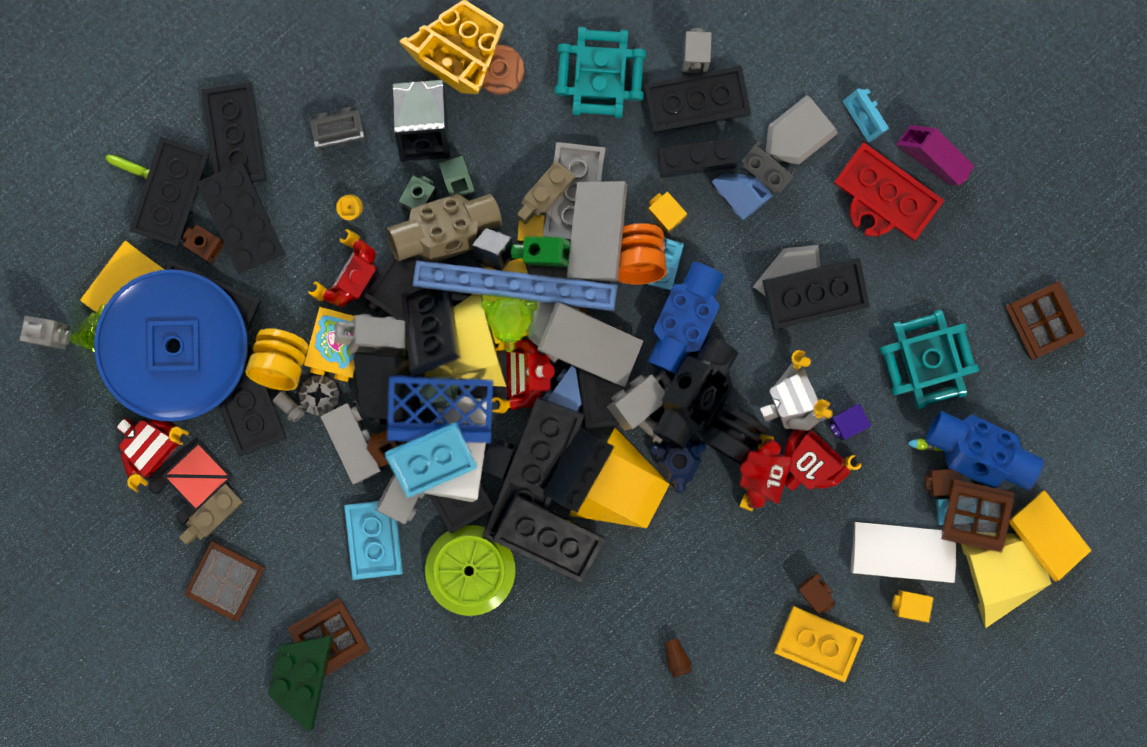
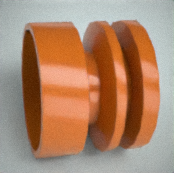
M646 223L623 226L618 281L631 285H643L656 282L666 276L667 263L666 256L663 253L665 249V243L663 242L664 232L660 227Z

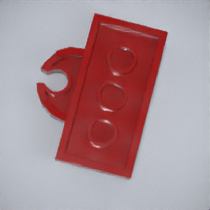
M864 142L833 183L853 198L849 206V218L855 229L860 225L862 216L866 215L872 218L873 226L866 229L863 234L868 237H878L887 234L894 227L914 242L945 201Z

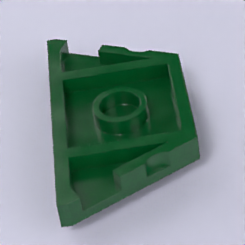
M332 635L312 640H303L297 643L283 644L277 650L268 695L308 731L314 729L333 640Z

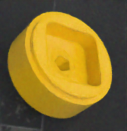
M348 194L338 200L336 210L341 218L353 220L360 216L363 205L357 196Z

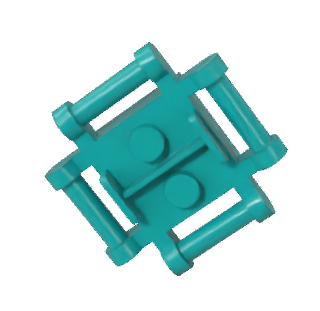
M579 27L577 46L570 44L557 45L559 66L554 95L574 97L572 115L587 113L615 115V118H622L623 100L643 101L644 92L641 91L643 60L646 59L647 51L644 49H627L628 30L612 32L586 30V27ZM585 40L620 42L619 49L585 46ZM569 55L577 56L574 87L567 86ZM626 59H634L631 91H624ZM581 100L616 102V105L581 103Z
M942 310L933 311L932 315L904 323L900 321L892 323L897 343L880 347L879 350L881 355L884 354L893 385L891 389L893 396L912 391L914 403L918 410L925 408L927 404L958 396V398L967 396L962 376L979 372L980 370L978 364L975 365L965 332L967 331L966 323L948 328ZM933 324L937 325L938 331L906 339L905 332ZM953 334H956L965 368L961 366ZM897 350L901 352L910 382L906 385L902 383L893 353ZM951 379L954 381V387L923 395L921 389L923 387Z

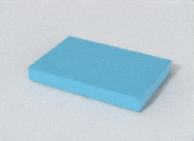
M456 422L387 451L385 454L407 498L478 468Z
M379 501L344 505L353 580L403 574L398 522L375 511Z

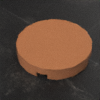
M502 44L496 46L481 86L489 93L496 95L508 94L516 90L521 84L524 76V64L520 55L512 47Z

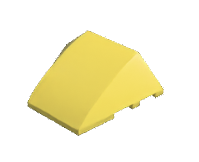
M472 294L453 307L460 359L425 372V377L493 379V386L507 387L501 364L498 360L482 296Z
M977 532L980 534L996 537V533ZM1006 534L1002 553L961 544L963 554L967 557L979 599L978 607L984 628H987L1051 584L1048 572L1018 534Z

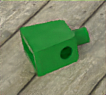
M526 236L524 243L512 244L511 256L512 258L523 259V262L530 266L568 268L571 242L563 237Z

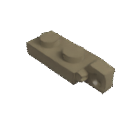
M555 161L525 195L521 202L523 208L517 214L518 219L526 225L534 215L538 218L541 215L544 216L575 180V175Z
M228 484L223 485L185 523L188 529L179 538L185 544H190L196 537L200 540L208 537L244 501Z

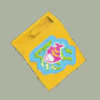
M319 307L304 363L305 366L311 367L309 372L324 376L325 371L334 373V379L348 382L349 378L356 379L354 354L349 353V345L334 342L335 323H351L355 316Z

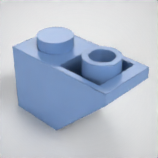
M725 172L712 181L717 192L728 201L733 211L742 220L755 213L773 197L772 193L756 176Z
M571 366L569 370L565 368L556 379L559 384L555 390L550 389L547 391L542 399L578 411L581 406V398L576 369Z

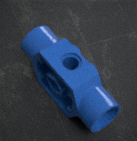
M692 262L683 284H675L652 332L657 341L647 361L649 364L676 376L685 358L689 354H695L700 351L720 307L715 296L724 279V275L721 272L707 265Z
M939 411L931 423L925 439L926 443L944 451L948 468L995 489L1003 482L1008 481L1027 491L1030 490L1036 483L1044 464L1043 458L1021 448L1017 435L974 415H970L962 421L950 414Z

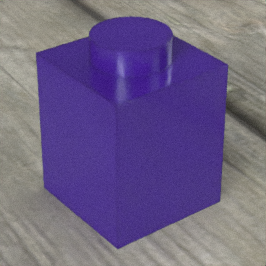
M856 404L829 418L832 423L829 425L835 438L839 437L841 441L871 427L860 404Z

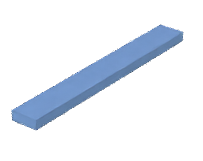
M417 260L413 278L414 287L551 304L558 302L567 306L614 311L617 285Z

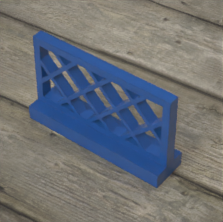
M390 376L387 440L413 441L453 424L449 423L443 416L454 407L463 416L456 423L466 442L491 443L493 379ZM406 383L412 391L401 399L394 392V384ZM424 384H432L438 390L429 400L418 391ZM437 384H443L444 386L440 388ZM450 385H458L464 391L454 401L444 392ZM463 385H471V386H469V387L466 389ZM476 386H487V395L479 402L470 393ZM414 393L424 402L415 412L405 404ZM440 394L450 403L441 413L430 404ZM467 395L476 405L465 414L456 404ZM394 398L399 402V403H397L395 406H394ZM485 402H486V409L482 406V404L485 403ZM401 405L411 414L404 422L393 421V413ZM427 406L437 415L431 422H423L417 416ZM480 408L486 414V423L474 424L469 416Z

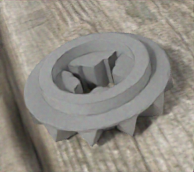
M312 376L302 384L299 391L300 404L311 414L324 415L336 407L339 401L338 387L333 380L326 376ZM320 386L321 392L329 395V398H321L317 406L316 398L309 395V393L317 392Z

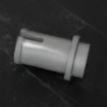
M285 391L280 392L273 399V403L287 415L289 421L296 422L305 413L301 404L297 405Z
M649 415L637 426L653 438L652 442L660 444L663 440L653 433L657 422Z

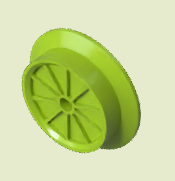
M465 525L452 534L450 531H447L436 540L426 559L425 577L431 594L441 606L459 615L475 616L495 609L506 599L514 583L515 561L511 550L498 543L484 539L482 534L485 527ZM467 566L473 567V575L466 573Z

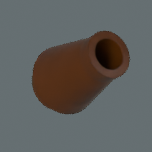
M679 639L665 642L668 671L672 673L673 678L692 672L690 665L693 664L681 646Z

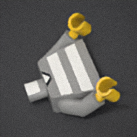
M796 350L792 354L793 363L770 389L773 403L760 408L765 422L780 417L785 429L791 428L808 431L820 421L832 416V411L826 408L830 403L817 399L805 370L801 369V366L808 367L811 363L810 358L803 357L805 355L804 351Z

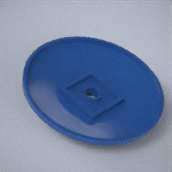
M159 270L131 280L109 300L102 311L96 327L94 340L95 359L104 384L111 394L125 407L150 419L182 421L211 411L232 393L246 365L248 334L240 310L233 299L220 286L192 272ZM171 339H177L180 342V349L176 353H171L167 348V344Z

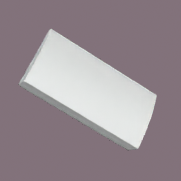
M464 397L457 403V406L465 414L476 405L469 397ZM486 402L482 404V406H483L485 409H486ZM437 408V411L441 413L445 408ZM451 408L443 417L449 423H455L463 416L455 408ZM480 408L469 416L474 424L486 423V414ZM466 442L477 463V469L424 491V493L468 502L477 500L486 443Z
M854 522L850 572L955 583L956 542L942 540V530Z

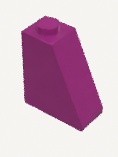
M910 125L896 143L901 150L946 184L960 186L969 178L970 172L975 167L937 128Z

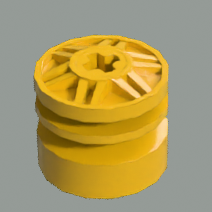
M278 329L260 330L257 333L256 343L253 346L254 354L250 356L246 368V375L259 385L271 389L294 390L300 380L302 373L300 366L305 363V355L309 348L308 344L302 338L287 331Z

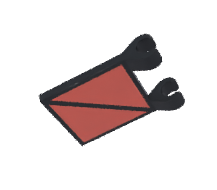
M198 441L162 476L155 480L149 486V490L157 495L170 484L189 504L176 515L179 522L186 523L233 476Z

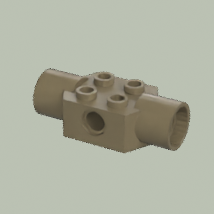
M457 193L411 208L410 219L387 227L386 236L396 261L417 255L426 262L436 263L472 251L473 242L478 237V234H481L486 228L493 230L501 227L502 219L498 205L491 194L468 201Z

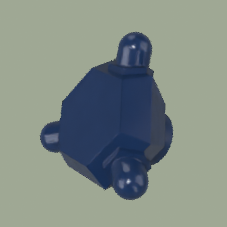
M688 441L684 449H679L666 442L662 446L652 444L649 451L652 455L656 456L655 459L657 461L655 463L666 480L674 484V489L677 493H683L686 489L685 483L692 480L702 461L700 457L701 453L706 450V445L701 441L696 444Z

